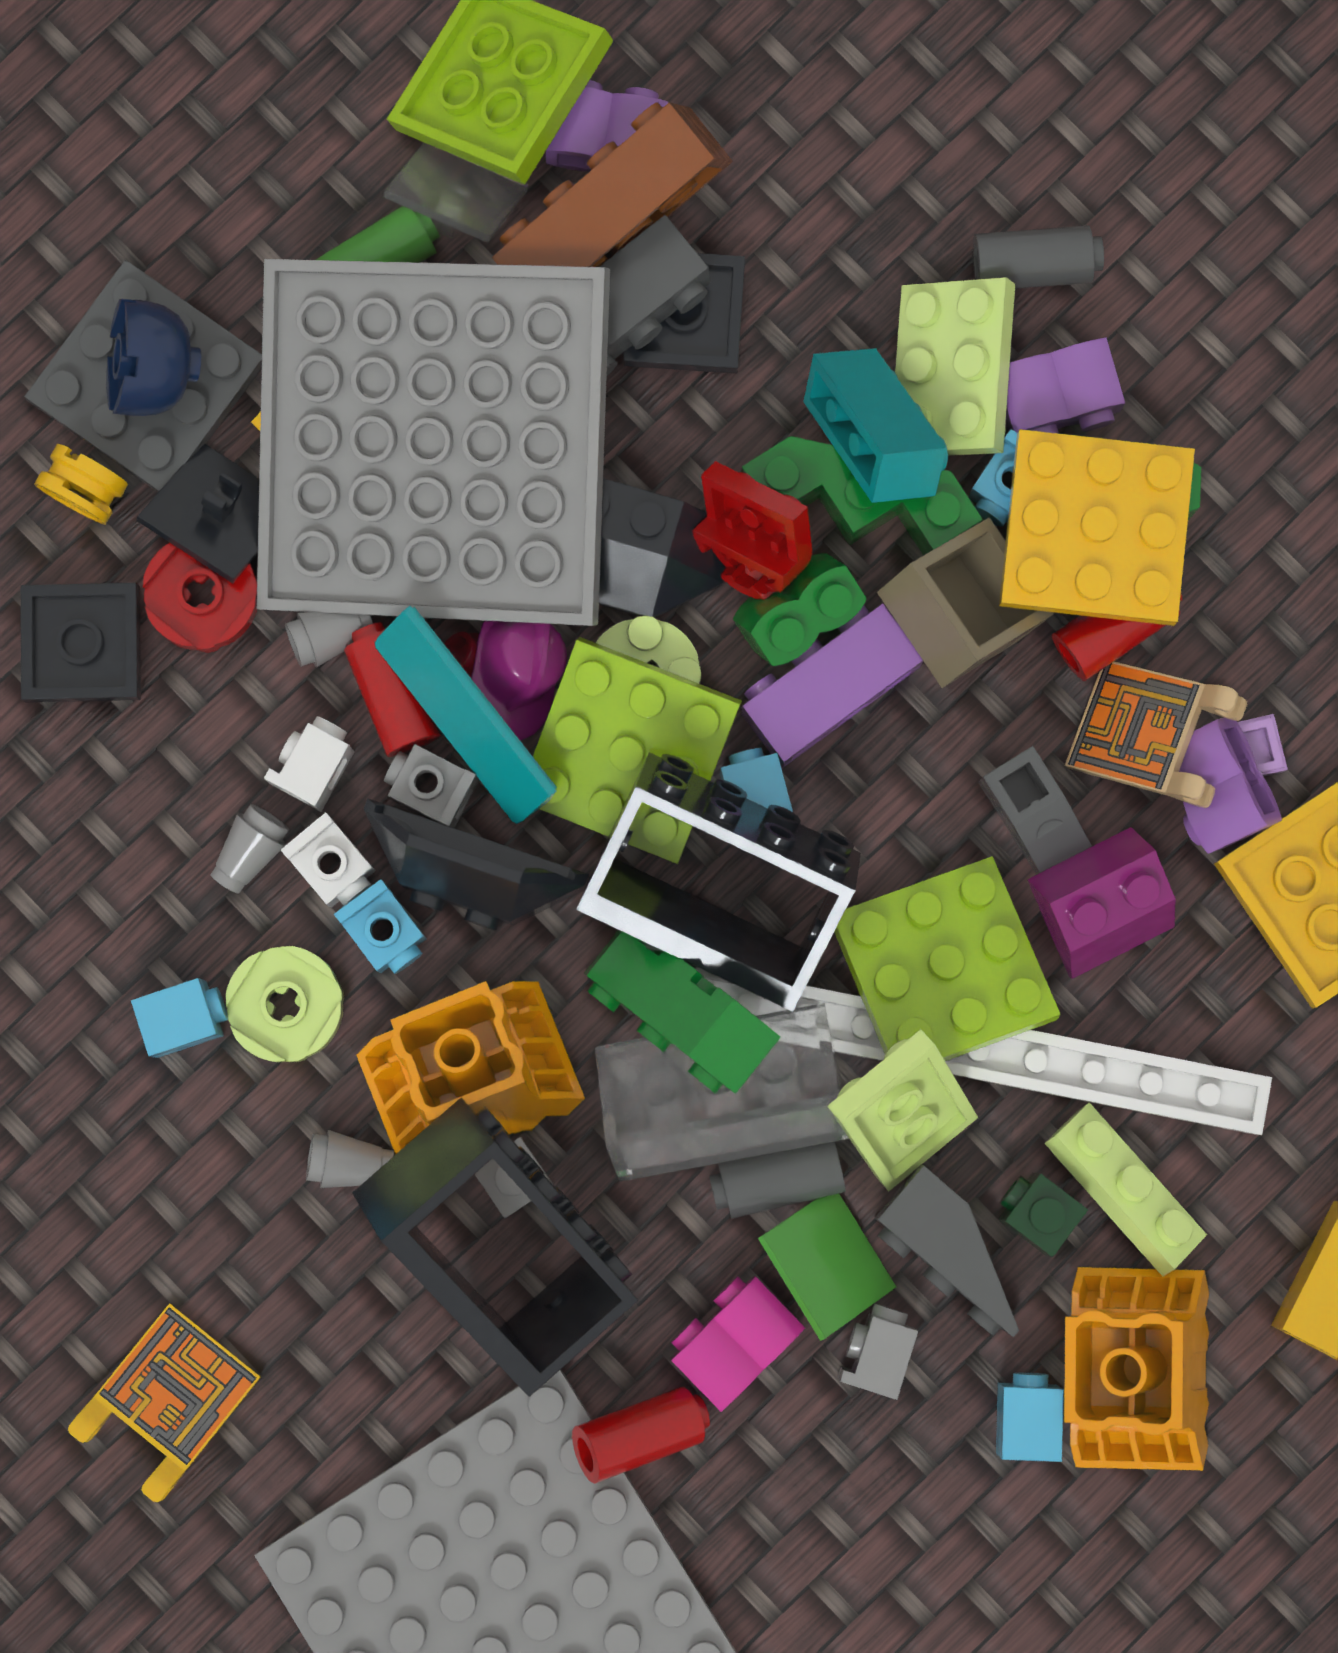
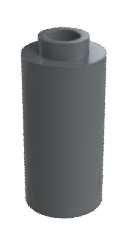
M1089 225L974 234V278L978 280L1006 277L1015 283V289L1092 283L1094 271H1102L1104 268L1103 240L1101 236H1092Z
M832 1135L718 1161L720 1173L709 1176L717 1210L728 1208L731 1219L846 1192L840 1160Z

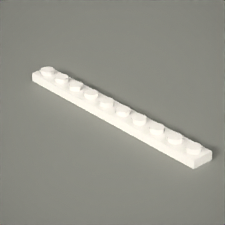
M696 967V970L714 986L721 988L781 1036L778 1041L878 1061L884 1060V1051L861 996L806 986L792 1012ZM1034 1030L1026 1031L945 1061L955 1076L1254 1135H1262L1272 1082V1077Z

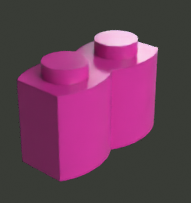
M737 1276L713 1300L720 1308L713 1317L704 1325L697 1318L693 1319L671 1342L678 1350L670 1358L671 1361L720 1412L732 1403L805 1329L798 1319L756 1276H753L746 1283Z

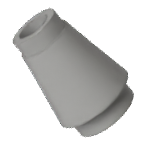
M301 612L297 613L296 620L285 623V628L293 653L300 667L313 663L317 668L344 652V649L353 643V632L373 624L370 615Z
M250 804L244 814L237 813L216 862V867L210 874L211 877L230 891L240 894L244 886L286 846L283 838L288 833L289 828L271 813L259 806Z
M331 1130L327 1131V1135L312 1134L306 1181L320 1182V1188L360 1186L394 1156V1150L382 1149L380 1146Z

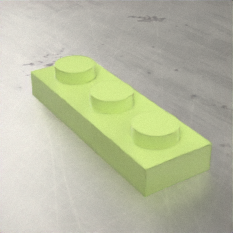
M1090 1103L1080 1108L1044 1143L1162 1277L1175 1270L1206 1237L1207 1234Z

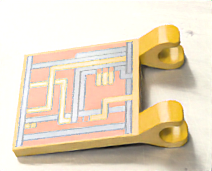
M169 1303L96 1395L71 1422L68 1431L79 1442H88L94 1438L110 1415L114 1413L167 1456L145 1481L141 1489L143 1494L153 1502H159L166 1498L261 1376Z

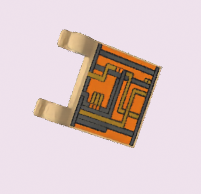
M1112 662L1098 674L1065 766L1071 770L1167 795L1198 807L1207 808L1213 800L1216 788L1211 784H1207L1206 780L1201 776L1179 772L1201 710L1230 720L1239 721L1244 715L1248 701L1238 696V692L1233 688L1227 686L1203 684Z

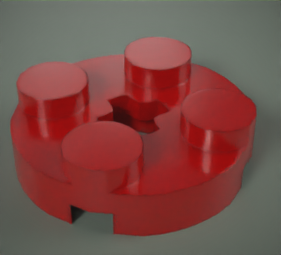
M169 542L154 555L146 568L143 588L145 589L144 602L148 619L164 638L178 647L206 653L217 651L241 637L256 616L258 610L257 578L251 563L235 582L231 583ZM208 579L214 581L215 585L211 592L215 599L211 604L201 603L197 607H192L188 604L192 594L187 587L192 581L201 585Z

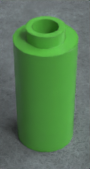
M406 203L315 260L421 263L437 253L432 242L438 239L440 235L423 208L413 212Z

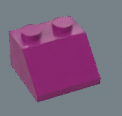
M1132 827L1027 879L1067 974L1071 979L1175 927L1176 899L1157 852Z

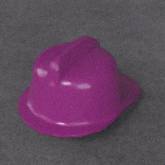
M484 621L482 623L471 679L520 741L534 735L547 719L552 706L556 683L562 677L567 663L566 645L561 634L552 624Z

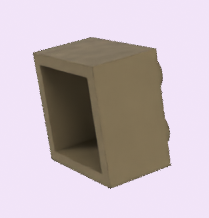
M990 518L913 561L877 592L941 688H944L1017 643L1055 614L1054 612L999 606L1006 541Z

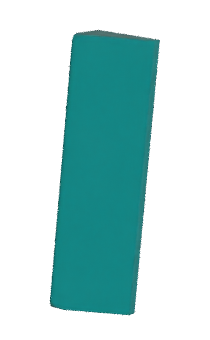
M410 605L403 610L377 638L375 648L474 774H476L511 821L515 824L523 822L550 801L556 793L557 787L415 607L412 608Z

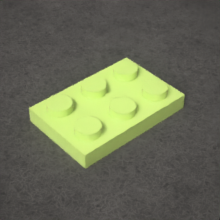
M1006 277L902 285L895 373L913 401L920 406L922 413L936 433L945 441L948 456L1004 452L1015 283Z
M921 1029L911 1038L894 1044L886 1053L883 1061L863 1077L855 1078L848 1082L840 1090L837 1098L827 1106L873 1174L888 1192L978 1118L936 1045Z

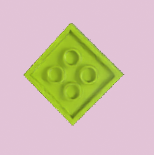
M460 0L387 117V121L398 132L525 185L613 43V39L605 28L533 0Z
M579 637L574 645L533 754V758L557 787L556 793L540 810L609 837L649 752L658 757H661L663 754H670L681 758L693 767L694 774L711 781L742 700ZM642 802L629 827L633 833L628 845L678 864L693 826Z
M993 856L847 908L834 931L885 1055L894 1044L911 1038L921 1029L936 1045L943 1059L948 1061L1056 1021L1061 1015Z

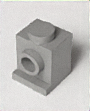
M414 744L409 755L401 751L397 753L386 773L384 782L392 786L388 797L395 803L429 820L455 828L479 780L476 774L466 769L464 770ZM424 773H432L438 779L437 787L430 793H422L416 787L418 777Z
M874 1303L872 1313L868 1314L866 1324L855 1323L845 1356L855 1360L852 1369L840 1366L837 1375L839 1381L897 1400L918 1334V1330L914 1327L905 1325L908 1314Z

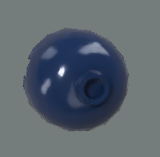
M119 299L110 331V338H116L113 357L107 356L106 391L109 410H113L112 414L127 416L157 415L168 411L182 399L187 382L198 381L201 370V349L199 347H191L187 326L178 314L166 306L144 300Z

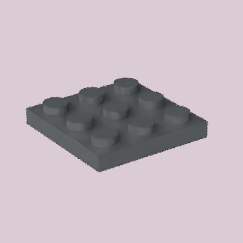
M125 260L24 397L29 403L159 492L178 469L185 465L204 444L208 443L262 369V354ZM119 299L144 300L166 306L178 314L187 326L191 347H199L201 349V370L198 381L187 382L182 399L168 411L157 415L127 416L112 414L113 410H109L106 391L107 356L113 357L116 338H110V331Z

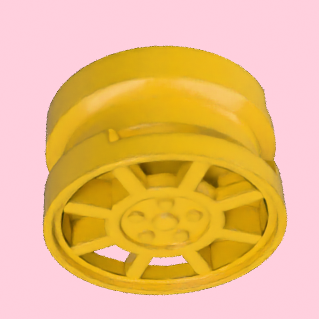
M56 444L50 455L53 461L48 472L41 471L34 485L70 509L93 521L106 525L113 513L109 507L114 497H122L128 483L89 457L74 453L70 455L72 449Z

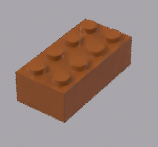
M656 102L644 110L631 123L636 132L619 146L614 141L606 144L588 160L587 165L591 171L576 184L567 180L549 193L543 200L547 209L532 222H529L527 218H523L510 227L499 239L504 247L493 255L492 259L497 265L599 267L664 215L667 217L671 216L733 161L690 107L670 102L662 107L659 102Z

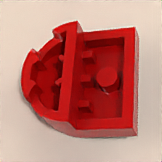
M715 461L701 474L707 517L692 530L694 539L702 553L712 549L718 559L725 565L721 578L726 583L749 597L765 600L774 592L779 591L781 593L807 567L811 560L812 542L808 507L793 496L783 495L755 481L750 475L737 472Z

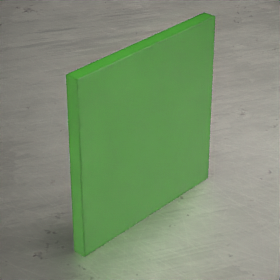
M840 1194L815 1199L758 1238L820 1341L826 1339L896 1288L895 1283Z

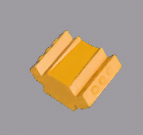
M485 981L390 1020L393 1030L372 1038L356 1055L395 1154L461 1097L476 1114L486 1107L509 1133L508 1135L521 1131H532L546 1116H568L585 1099L540 984L534 981H512L490 990Z
M1077 1268L1072 1288L1071 1316L1065 1317L1064 1422L1070 1423V1447L1075 1467L1203 1471L1208 1450L1205 1421L1209 1407L1206 1388V1351H1208L1209 1329L1205 1315L1209 1288L1205 1270H1173L1162 1277L1156 1269Z

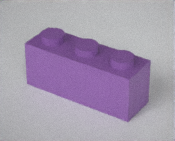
M881 604L872 612H869L863 606L856 616L838 628L842 633L825 646L818 639L815 640L805 653L792 661L795 666L794 669L778 680L771 673L759 680L744 693L749 701L742 706L741 715L770 754H778L781 768H784L921 667L923 663L922 658L884 604Z

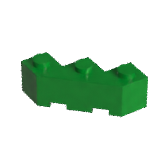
M794 436L786 438L741 468V472L750 475L755 481L783 495L793 496L805 506L819 498L849 546L898 516L924 556L983 521L951 471H941L935 496L872 503L833 445Z
M620 930L616 932L583 973L593 981L587 990L588 993L613 1013L620 1004L634 1013L643 1021L636 1031L663 1053L672 1044L694 1061L687 1072L715 1094L722 1085L736 1094L781 1038V1036L721 988L714 986L683 959L675 957Z

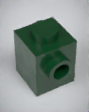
M1032 1173L1027 1180L1020 1175L1007 1190L1000 1201V1204L1006 1209L998 1220L1044 1255L1054 1257L1088 1209L1041 1173Z

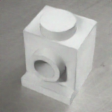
M317 716L313 724H307L302 734L294 731L288 738L278 760L284 764L280 774L269 768L264 779L279 790L322 812L354 754V750L350 745L343 742L347 732Z
M326 812L281 849L283 854L291 861L326 905L331 908L339 901L345 906L372 886L367 878L375 872V869ZM328 853H336L341 859L340 868L333 874H325L320 868L322 857Z

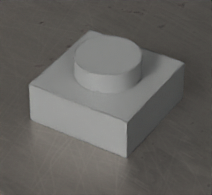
M522 1137L514 1141L518 1147L521 1146L542 1169L545 1177L552 1183ZM493 1158L475 1173V1176L505 1219L531 1201Z

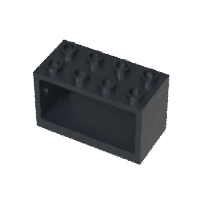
M649 752L590 874L576 910L793 1012L856 890L861 853L853 849L854 845L849 839L836 832L823 830L820 834L801 825L800 818L784 807L769 805L766 808L747 799V793L729 781L717 779L713 783L694 774L693 767L681 758L670 754H663L661 757H658ZM643 802L828 890L801 945H796L615 859L618 850L624 852L633 831L629 827L641 803Z
M461 1097L354 1190L352 1194L381 1242L530 1397L638 1302V1299L625 1283L633 1274L613 1252V1248L592 1224L589 1225L582 1218L578 1209L558 1186H553L545 1177L544 1172L521 1146L518 1147L508 1136L509 1133L486 1107L476 1114ZM492 1158L581 1255L577 1261L507 1322L416 1226Z

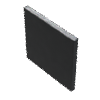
M204 444L185 465L178 469L137 516V521L231 583H234L258 554L259 478Z

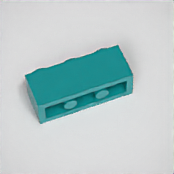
M877 349L813 354L803 402L870 501L875 503L935 496L941 471L947 466V446L943 438L936 433L926 419L920 406L913 401L898 380L896 373L890 369Z

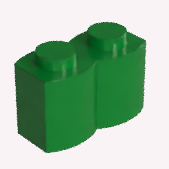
M820 553L811 556L807 567L781 593L779 591L774 592L765 600L748 598L735 613L733 621L752 650L770 665L778 666L793 661L805 653L815 642L820 632L834 630L849 622L861 610L867 598L847 566L827 553Z

